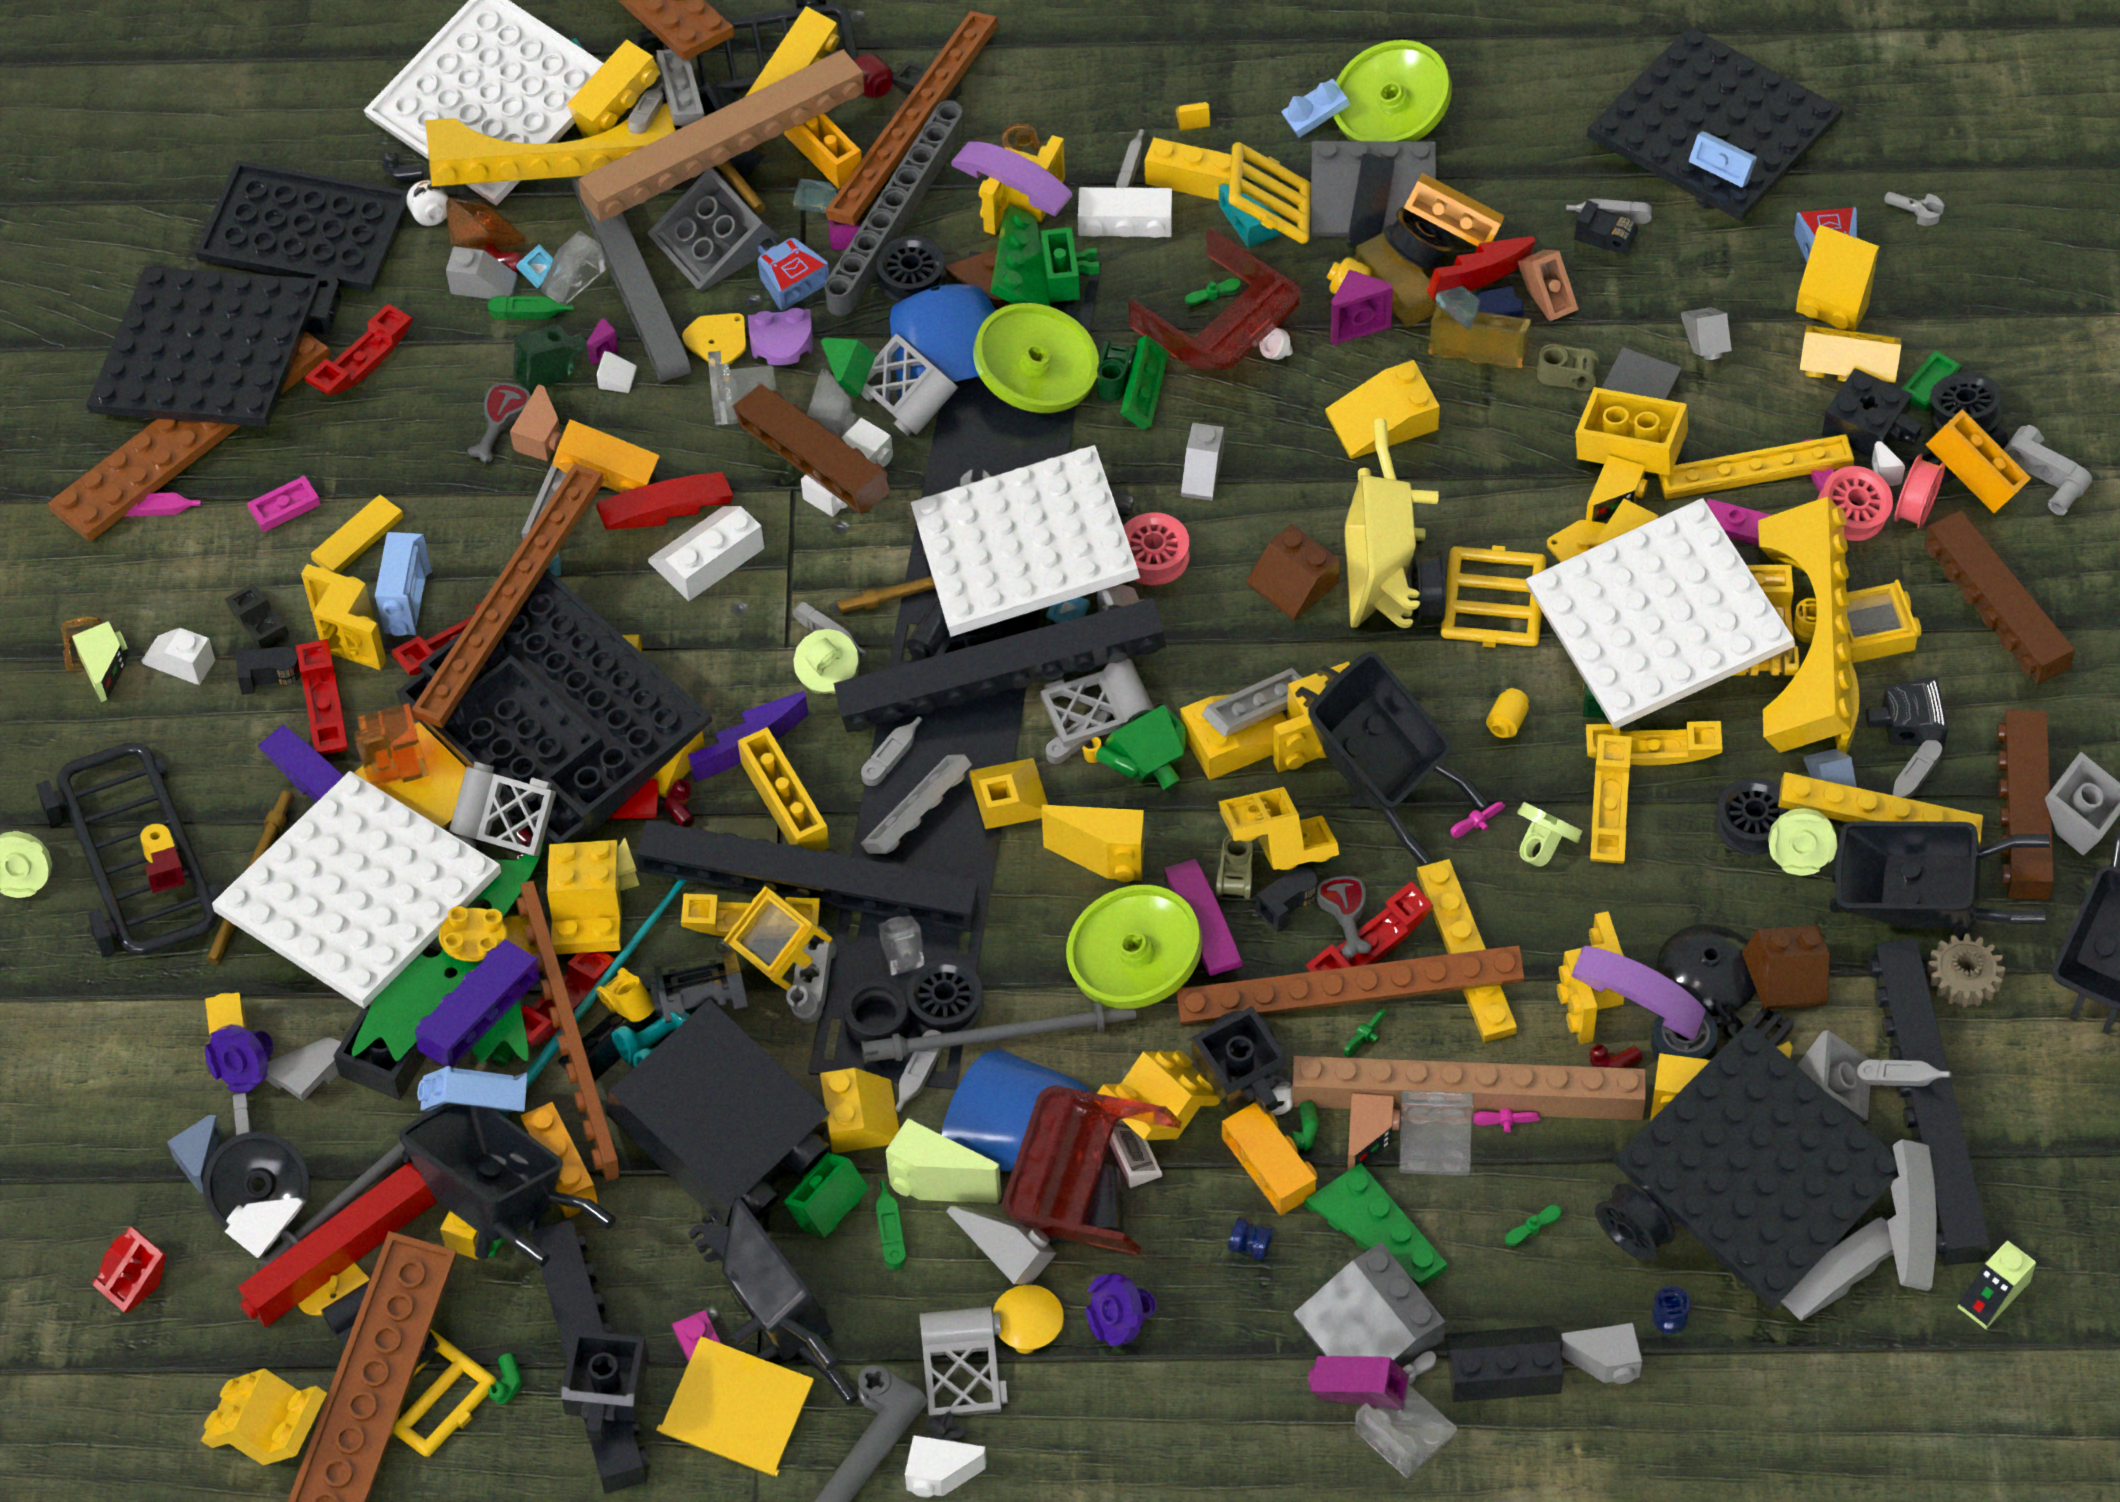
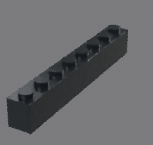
M572 1219L531 1230L534 1244L550 1255L548 1263L541 1267L566 1359H568L573 1330L612 1333L609 1321L603 1323L601 1321L599 1313L605 1311L600 1290L596 1292L592 1290L590 1282L597 1281L591 1260L584 1262L582 1252L588 1251L583 1231H575ZM583 1418V1419H584L585 1426H587V1420H588V1419H587V1418ZM624 1420L607 1421L603 1440L589 1439L605 1494L647 1482L644 1468L651 1466L645 1445L638 1447L635 1439L636 1436L641 1435L638 1420L637 1422Z

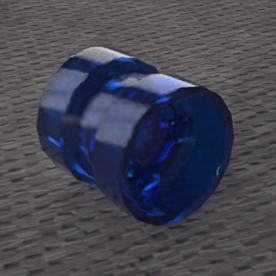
M1239 1216L1230 1236L1228 1250L1236 1253L1245 1251L1250 1253L1253 1258L1263 1261L1268 1253L1274 1228L1265 1224L1254 1225L1249 1219Z
M1666 1286L1657 1292L1654 1299L1652 1321L1659 1331L1666 1334H1675L1685 1328L1690 1310L1688 1293L1677 1286Z

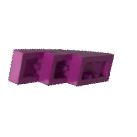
M1193 859L1164 868L1165 879L1171 890L1190 905L1198 919L1203 940L1200 959L1209 975L1212 976L1242 967V960L1230 930L1197 860Z

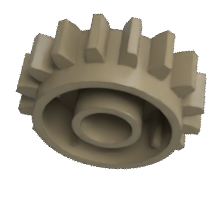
M1965 934L1963 941H1959L1955 935H1951L1949 945L1941 940L1937 950H1932L1927 967V974L1931 975L1929 985L1936 986V995L1938 997H1945L1949 1004H1961L1962 1007H1967V1005L1971 1004L1981 1006L1982 1000L1986 998L1991 1001L1994 992L2001 989L2005 973V967L2001 966L2002 955L1993 956L1995 946L1993 944L1987 947L1982 946V937H1979L1976 942H1972L1969 934Z

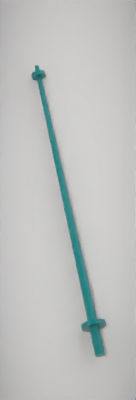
M679 879L575 1009L573 1014L576 1024H578L598 998L595 991L596 988L599 986L604 987L611 981L687 880ZM560 1029L526 1071V1090L559 1049L557 1036L562 1035ZM496 1109V1111L504 1117H507V1115L510 1113L506 1111H501V1109Z

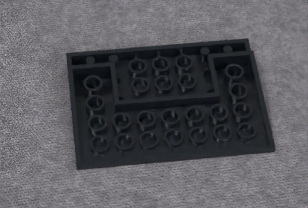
M546 569L443 728L414 718L465 767L473 768L474 762L493 766L494 774L530 784L531 778L550 782V790L556 791L543 839L548 845L577 843L586 840L713 721L709 713L548 569ZM462 632L419 664L421 673L396 691L401 706L412 717L411 709ZM503 784L500 799L504 804H508L516 796L510 785ZM520 789L522 794L527 791L524 789ZM536 793L526 800L532 814L540 810L544 795ZM520 805L511 809L522 821L526 819Z

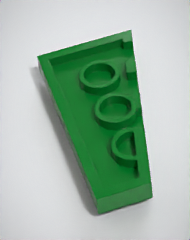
M1009 204L1003 212L990 293L1012 304L1035 303L1050 306L1037 218L1027 211Z
M1361 1163L1304 1200V1207L1312 1213H1319L1328 1220L1330 1226L1339 1232L1342 1230L1348 1234L1365 1251L1382 1242L1419 1289L1447 1271L1448 1264Z

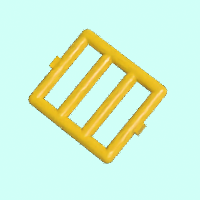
M1240 142L1234 143L1231 155L1229 203L1260 220L1263 226L1271 230L1274 228L1301 244L1307 243L1310 231L1311 183L1281 166L1280 162L1270 156L1267 158ZM1244 159L1297 188L1299 193L1243 162ZM1242 176L1298 206V210L1242 179ZM1241 193L1297 223V227L1241 196Z
M1492 545V549L1452 547L1449 551L1446 612L1444 622L1441 624V636L1445 639L1483 642L1482 647L1495 648L1496 643L1530 647L1538 645L1542 610L1528 589L1526 579L1460 573L1461 560L1533 566V576L1546 570L1547 559L1545 555L1505 551V546ZM1462 586L1530 593L1529 606L1457 600L1458 588ZM1456 613L1528 619L1527 633L1455 627Z
M432 1329L430 1331L439 1343V1346L434 1348V1350L452 1362V1364L412 1407L397 1420L393 1434L424 1457L431 1456L458 1426L463 1429L472 1419L470 1413L488 1395L490 1385L495 1386L497 1381L495 1376ZM429 1360L416 1368L414 1376L429 1362ZM463 1372L476 1380L479 1384L427 1439H424L411 1429Z

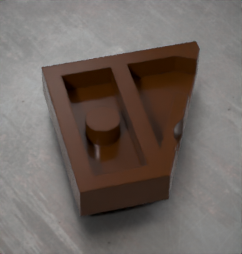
M997 248L945 266V274L949 279L952 280L955 277L964 284H973L982 288L995 309L1011 304L990 293Z

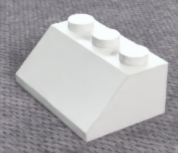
M723 506L648 558V562L677 591L690 601L764 549L762 527L741 506Z

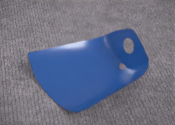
M947 284L931 287L892 306L890 311L891 339L897 333L952 382L977 377L979 374L973 358L974 342L982 323L996 310L984 290L977 285ZM901 345L893 353L894 362L904 361V348ZM924 365L911 367L910 380L918 378L925 371L926 367ZM903 368L896 369V381H903ZM897 389L898 401L902 397V389Z
M1002 1049L985 1052L972 1063L951 1100L944 1119L941 1135L998 1163L999 1170L1023 1172L1062 1171L1082 1159L1090 1148L1094 1120V1099L1091 1091L1078 1080ZM1064 1111L1066 1112V1117L1061 1123L1057 1119V1115L1059 1112ZM1076 1125H1081L1084 1131V1138L1081 1145L1076 1147L1072 1142V1132Z

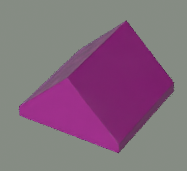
M1349 269L1331 301L1330 341L1332 345L1391 328L1393 296L1391 283Z

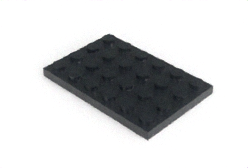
M236 160L195 251L198 261L285 277L313 279L320 274H331L336 277L339 287L373 293L407 212V194L409 191Z

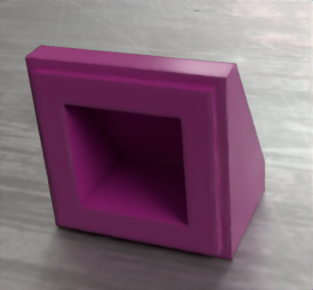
M827 220L831 249L834 251L847 249L860 228L859 220L855 226Z
M602 318L586 343L591 365L601 361L604 351L613 354L619 351L615 330L605 318Z

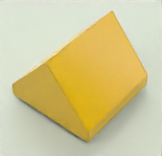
M1209 103L1183 105L1175 109L1180 131L1210 127Z

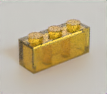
M1384 232L1356 246L1355 260L1370 267L1373 278L1391 283L1393 287L1392 310L1407 328L1439 312L1440 298H1430L1426 291L1430 280L1423 273L1422 268L1399 255L1387 242Z
M1437 305L1431 320L1429 353L1443 358L1455 357L1468 359L1474 363L1487 362L1500 364L1505 368H1522L1528 353L1531 320Z

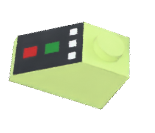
M109 621L72 636L77 653L101 702L108 700L126 665L122 651L128 649L120 631L114 633Z
M2007 1240L1985 1263L1959 1302L1958 1308L1987 1329L2030 1283L2036 1261Z

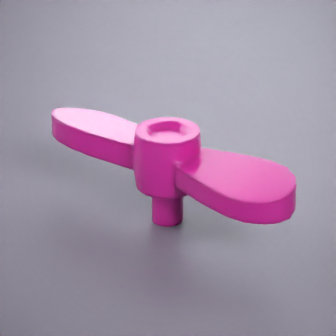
M1501 801L1497 802L1483 812L1479 810L1473 811L1468 819L1455 824L1451 828L1450 834L1454 838H1459L1474 827L1482 828L1483 831L1488 830L1487 819L1499 813L1505 807L1504 803Z
M1508 1108L1500 1110L1499 1113L1482 1111L1473 1115L1474 1124L1485 1126L1500 1123L1506 1133L1511 1132V1126L1514 1123H1530L1540 1120L1539 1113H1513V1110Z

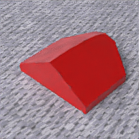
M130 1227L124 1234L113 1241L104 1255L98 1277H95L93 1286L124 1313H129L159 1286L167 1254L138 1229Z

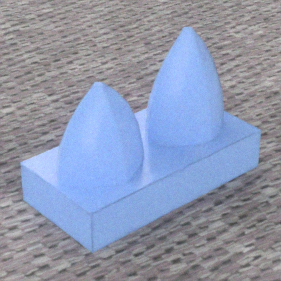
M1332 78L1327 82L1320 83L1317 89L1304 97L1293 96L1289 107L1281 112L1298 138L1348 107L1350 103Z
M1702 131L1697 135L1688 162L1743 188L1748 184L1757 157Z

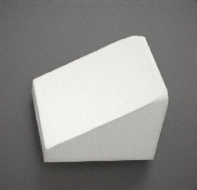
M604 351L597 371L599 389L629 393L637 372V366L613 353Z
M1881 441L1876 442L1872 457L1874 472L1879 474L1889 486L1901 485L1905 470L1903 462Z

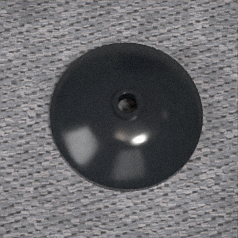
M1711 924L1690 926L1672 935L1660 950L1657 960V972L1685 989L1711 1016H1720L1715 1006L1716 1001L1720 1000L1724 1007L1734 1003V1011H1737L1746 1005L1756 992V987L1742 954L1748 941L1731 929ZM1705 956H1713L1716 959L1709 960Z
M267 1132L242 1133L224 1142L209 1159L203 1177V1194L206 1205L215 1220L226 1229L230 1226L226 1220L238 1205L244 1208L249 1203L299 1197L307 1201L310 1191L308 1168L300 1152L284 1138ZM258 1177L263 1178L266 1183L262 1191H257L253 1186L254 1180ZM305 1205L301 1208V1210L297 1213V1215L293 1218V1220L289 1223L287 1227H289L300 1216Z

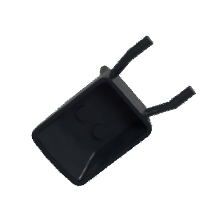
M1366 652L1340 673L1327 666H1322L1317 671L1318 676L1325 675L1328 678L1325 682L1327 686L1318 695L1305 687H1300L1295 692V695L1298 698L1303 696L1306 699L1303 705L1309 708L1308 715L1324 754L1358 793L1350 797V805L1353 808L1368 805L1372 810H1381L1404 847L1420 866L1427 865L1432 860L1431 856L1408 831L1393 807L1398 805L1432 770L1457 784L1477 810L1483 809L1489 802L1468 777L1442 763L1451 750L1449 739L1379 655L1374 652Z
M1848 822L1843 826L1840 834L1836 869L1832 873V881L1836 885V897L1831 899L1829 908L1832 912L1837 913L1839 906L1846 913L1852 912L1893 927L1954 928L1955 936L1959 941H1963L1965 934H1969L1968 928L1974 927L1978 920L2010 924L2046 925V911H2005L1978 908L1980 859L2013 847L2050 848V834H2015L1979 847L1977 828L1969 822Z
M2120 828L2114 839L2110 866L2100 868L2096 873L2052 970L2053 979L2057 983L2078 993L2070 1015L2071 1020L2077 1021L2086 998L2111 1008L2102 1033L2107 1035L2110 1034L2111 1027L2115 1023L2120 1011Z
M446 1103L420 1116L400 1130L399 1139L405 1148L403 1151L404 1162L407 1163L412 1160L413 1169L419 1171L433 1197L478 1231L475 1256L479 1259L488 1258L491 1240L496 1241L504 1237L539 1266H545L550 1259V1255L516 1230L524 1225L530 1231L538 1229L541 1216L550 1210L552 1203L581 1209L606 1229H610L616 1222V1217L593 1200L556 1192L563 1166L562 1159L493 1108Z
M739 1196L733 1201L729 1227L703 1224L694 1226L689 1232L691 1239H695L699 1234H704V1237L695 1243L698 1252L703 1253L708 1248H712V1251L704 1256L705 1261L709 1263L719 1260L723 1263L722 1273L752 1318L731 1333L738 1345H741L761 1330L771 1344L756 1354L755 1357L771 1362L779 1355L785 1361L800 1355L827 1377L847 1406L854 1404L859 1397L841 1372L835 1368L838 1360L822 1340L833 1332L831 1326L809 1289Z

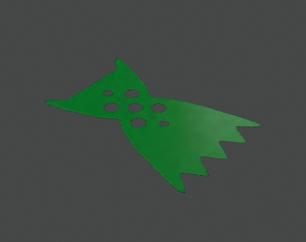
M543 843L539 857L525 853L517 860L492 859L500 864L501 873L466 908H470L473 902L483 899L490 902L492 909H497L502 913V917H504L521 892L520 884L528 881L542 853ZM439 935L434 939V941L439 942ZM443 948L438 956L432 958L425 957L420 953L374 998L352 1049V1056L355 1057L378 1037H381L385 1041L394 1060L399 1061L417 1042L415 1029L419 1021L423 1017L429 1016L439 1006L441 999L446 994L452 993L461 984L464 976L469 971H474L482 961L468 962L454 957L452 959V956L447 954ZM447 968H455L457 975L453 978H447L444 975V971ZM519 1000L471 1049L480 1064L487 1060L502 1041H506L515 1053L527 1062L529 1057L528 1044Z

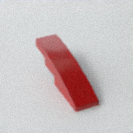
M1534 236L1479 243L1475 253L1457 256L1453 266L1435 268L1426 291L1431 299L1465 293L1495 282L1519 268L1517 261L1530 256L1536 240Z
M716 472L661 481L628 490L598 501L596 508L605 530L665 526L668 517L698 515L701 506L730 504L733 493L724 473Z

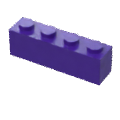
M506 939L496 948L489 950L484 960L476 969L469 971L462 979L461 984L452 993L446 994L441 999L439 1006L429 1016H425L419 1021L415 1029L418 1050L442 1066H449L452 1069L540 979L537 958Z

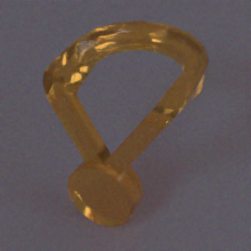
M1014 123L1008 126L1003 131L1001 137L1003 148L1008 147L1020 151L1026 145H1029L1034 150H1039L1042 147L1035 129L1024 123ZM1020 130L1015 135L1017 144L1012 148L1008 142V136L1011 132Z
M80 617L62 623L61 632L65 647L63 656L66 670L74 669L69 639L73 635L86 631L67 633V629L82 625H94L95 627L103 624L100 618Z

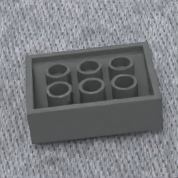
M1312 141L1311 236L1348 237L1362 154L1367 153L1395 161L1382 237H1385L1384 229L1396 222L1397 210L1405 206L1421 173L1436 179L1435 142Z

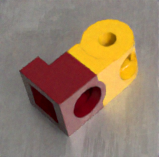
M151 824L145 827L140 837L144 856L152 863L145 865L152 894L185 885L182 867L168 828L162 824Z

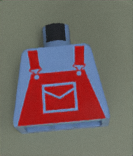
M1856 207L1797 212L1794 235L1806 262H1808L1819 225L1857 238Z
M767 238L758 246V252L761 254L757 259L759 276L781 311L786 310L825 286V282L829 277L828 263L797 239L789 238L777 245L771 238Z

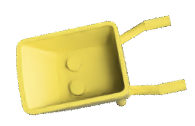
M1378 418L1374 420L1375 448L1384 478L1371 476L1369 468H1360L1358 470V484L1345 522L1351 627L1357 628L1378 609L1397 626L1409 628L1412 626L1413 620L1403 619L1401 616L1410 617L1413 613L1412 610L1417 609L1420 602L1408 599L1418 598L1419 592L1408 587L1406 575L1415 551L1416 541H1425L1426 535L1425 528L1414 527L1413 503L1437 504L1439 494L1438 491L1412 490L1409 482L1396 479L1388 450L1387 421L1384 418Z

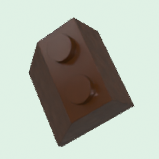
M1291 523L1269 542L1247 579V585L1295 621L1339 583V559Z
M1818 925L1757 929L1742 951L1764 1010L1826 1005L1828 1002L1829 951Z

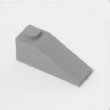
M950 1206L946 1211L1013 1284L1031 1285L1056 1255V1251L1048 1244L1050 1242L1049 1238L1037 1228H1030L969 1207Z

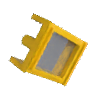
M1898 579L1895 580V583L1847 592L1850 599V604L1847 606V618L1851 626V631L1848 633V645L1852 654V663L1915 651L1917 638L1921 636V625L1917 617L1913 618L1910 611V596L1907 591L1902 590Z
M764 886L738 922L733 925L723 941L739 952L773 982L788 991L793 985L786 981L783 975L793 962L802 968H807L811 964L812 957L804 952L803 949L814 934L828 944L833 938L786 900Z

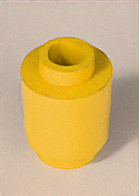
M1509 688L1498 696L1486 719L1488 728L1495 736L1510 738L1517 734L1529 711L1527 695L1518 689Z

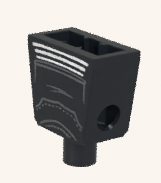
M1938 677L1924 678L1886 688L1882 706L1866 708L1868 728L1886 726L1889 742L1893 745L1920 747L1926 740H1936L1942 745V748L1945 747L1948 724Z

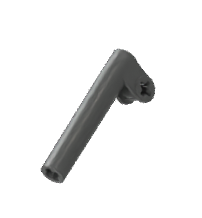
M870 1365L861 1371L858 1377V1397L865 1407L878 1415L813 1502L852 1501L928 1402L926 1396L918 1388L904 1382L879 1365Z

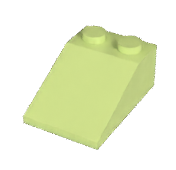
M908 1118L886 1149L889 1184L897 1193L903 1196L911 1195L919 1200L999 1203L1002 1198L998 1163Z

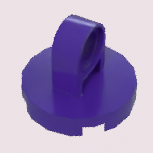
M229 1024L219 1028L210 1035V1043L205 1046V1057L211 1074L216 1080L222 1078L230 1085L227 1089L237 1093L251 1091L263 1082L268 1070L267 1060L271 1057L273 1051L272 1039L267 1032L249 1031L240 1025Z
M1111 1273L1095 1278L1088 1289V1293H1093L1091 1305L1086 1306L1089 1327L1099 1341L1106 1340L1109 1346L1125 1345L1132 1342L1140 1332L1142 1323L1153 1316L1157 1310L1154 1296L1144 1288H1136L1134 1283L1123 1274Z

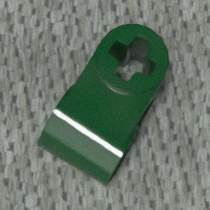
M1108 340L1104 341L1100 362L1097 367V392L1102 399L1116 401L1124 396L1136 345L1125 347L1113 345Z

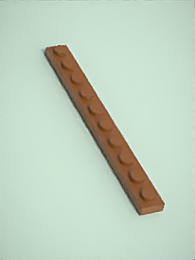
M974 11L969 12L825 210L829 220L855 226L909 151L936 106L945 101L999 26L996 16Z
M573 464L411 709L414 718L443 728L605 481L602 472Z
M534 881L521 883L522 897L516 899L520 918L527 917L529 925L524 926L529 946L535 944L537 952L532 953V956L537 958L538 970L543 972L545 977L544 980H540L544 999H551L553 1007L549 1008L553 1028L560 1027L562 1035L557 1036L561 1055H568L570 1063L565 1064L570 1084L576 1083L578 1091L574 1092L578 1112L585 1111L587 1120L582 1121L587 1141L593 1140L596 1149L591 1150L593 1163L596 1170L602 1169L606 1182L619 1179L617 1156Z
M1517 945L1182 988L1177 990L1180 1023L1181 1026L1215 1022L1224 1014L1232 1011H1243L1253 1006L1257 1014L1263 1016L1524 982L1520 946Z

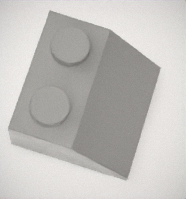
M2080 752L2047 794L2045 801L2056 834L2083 856L2102 839L2119 816L2120 783Z

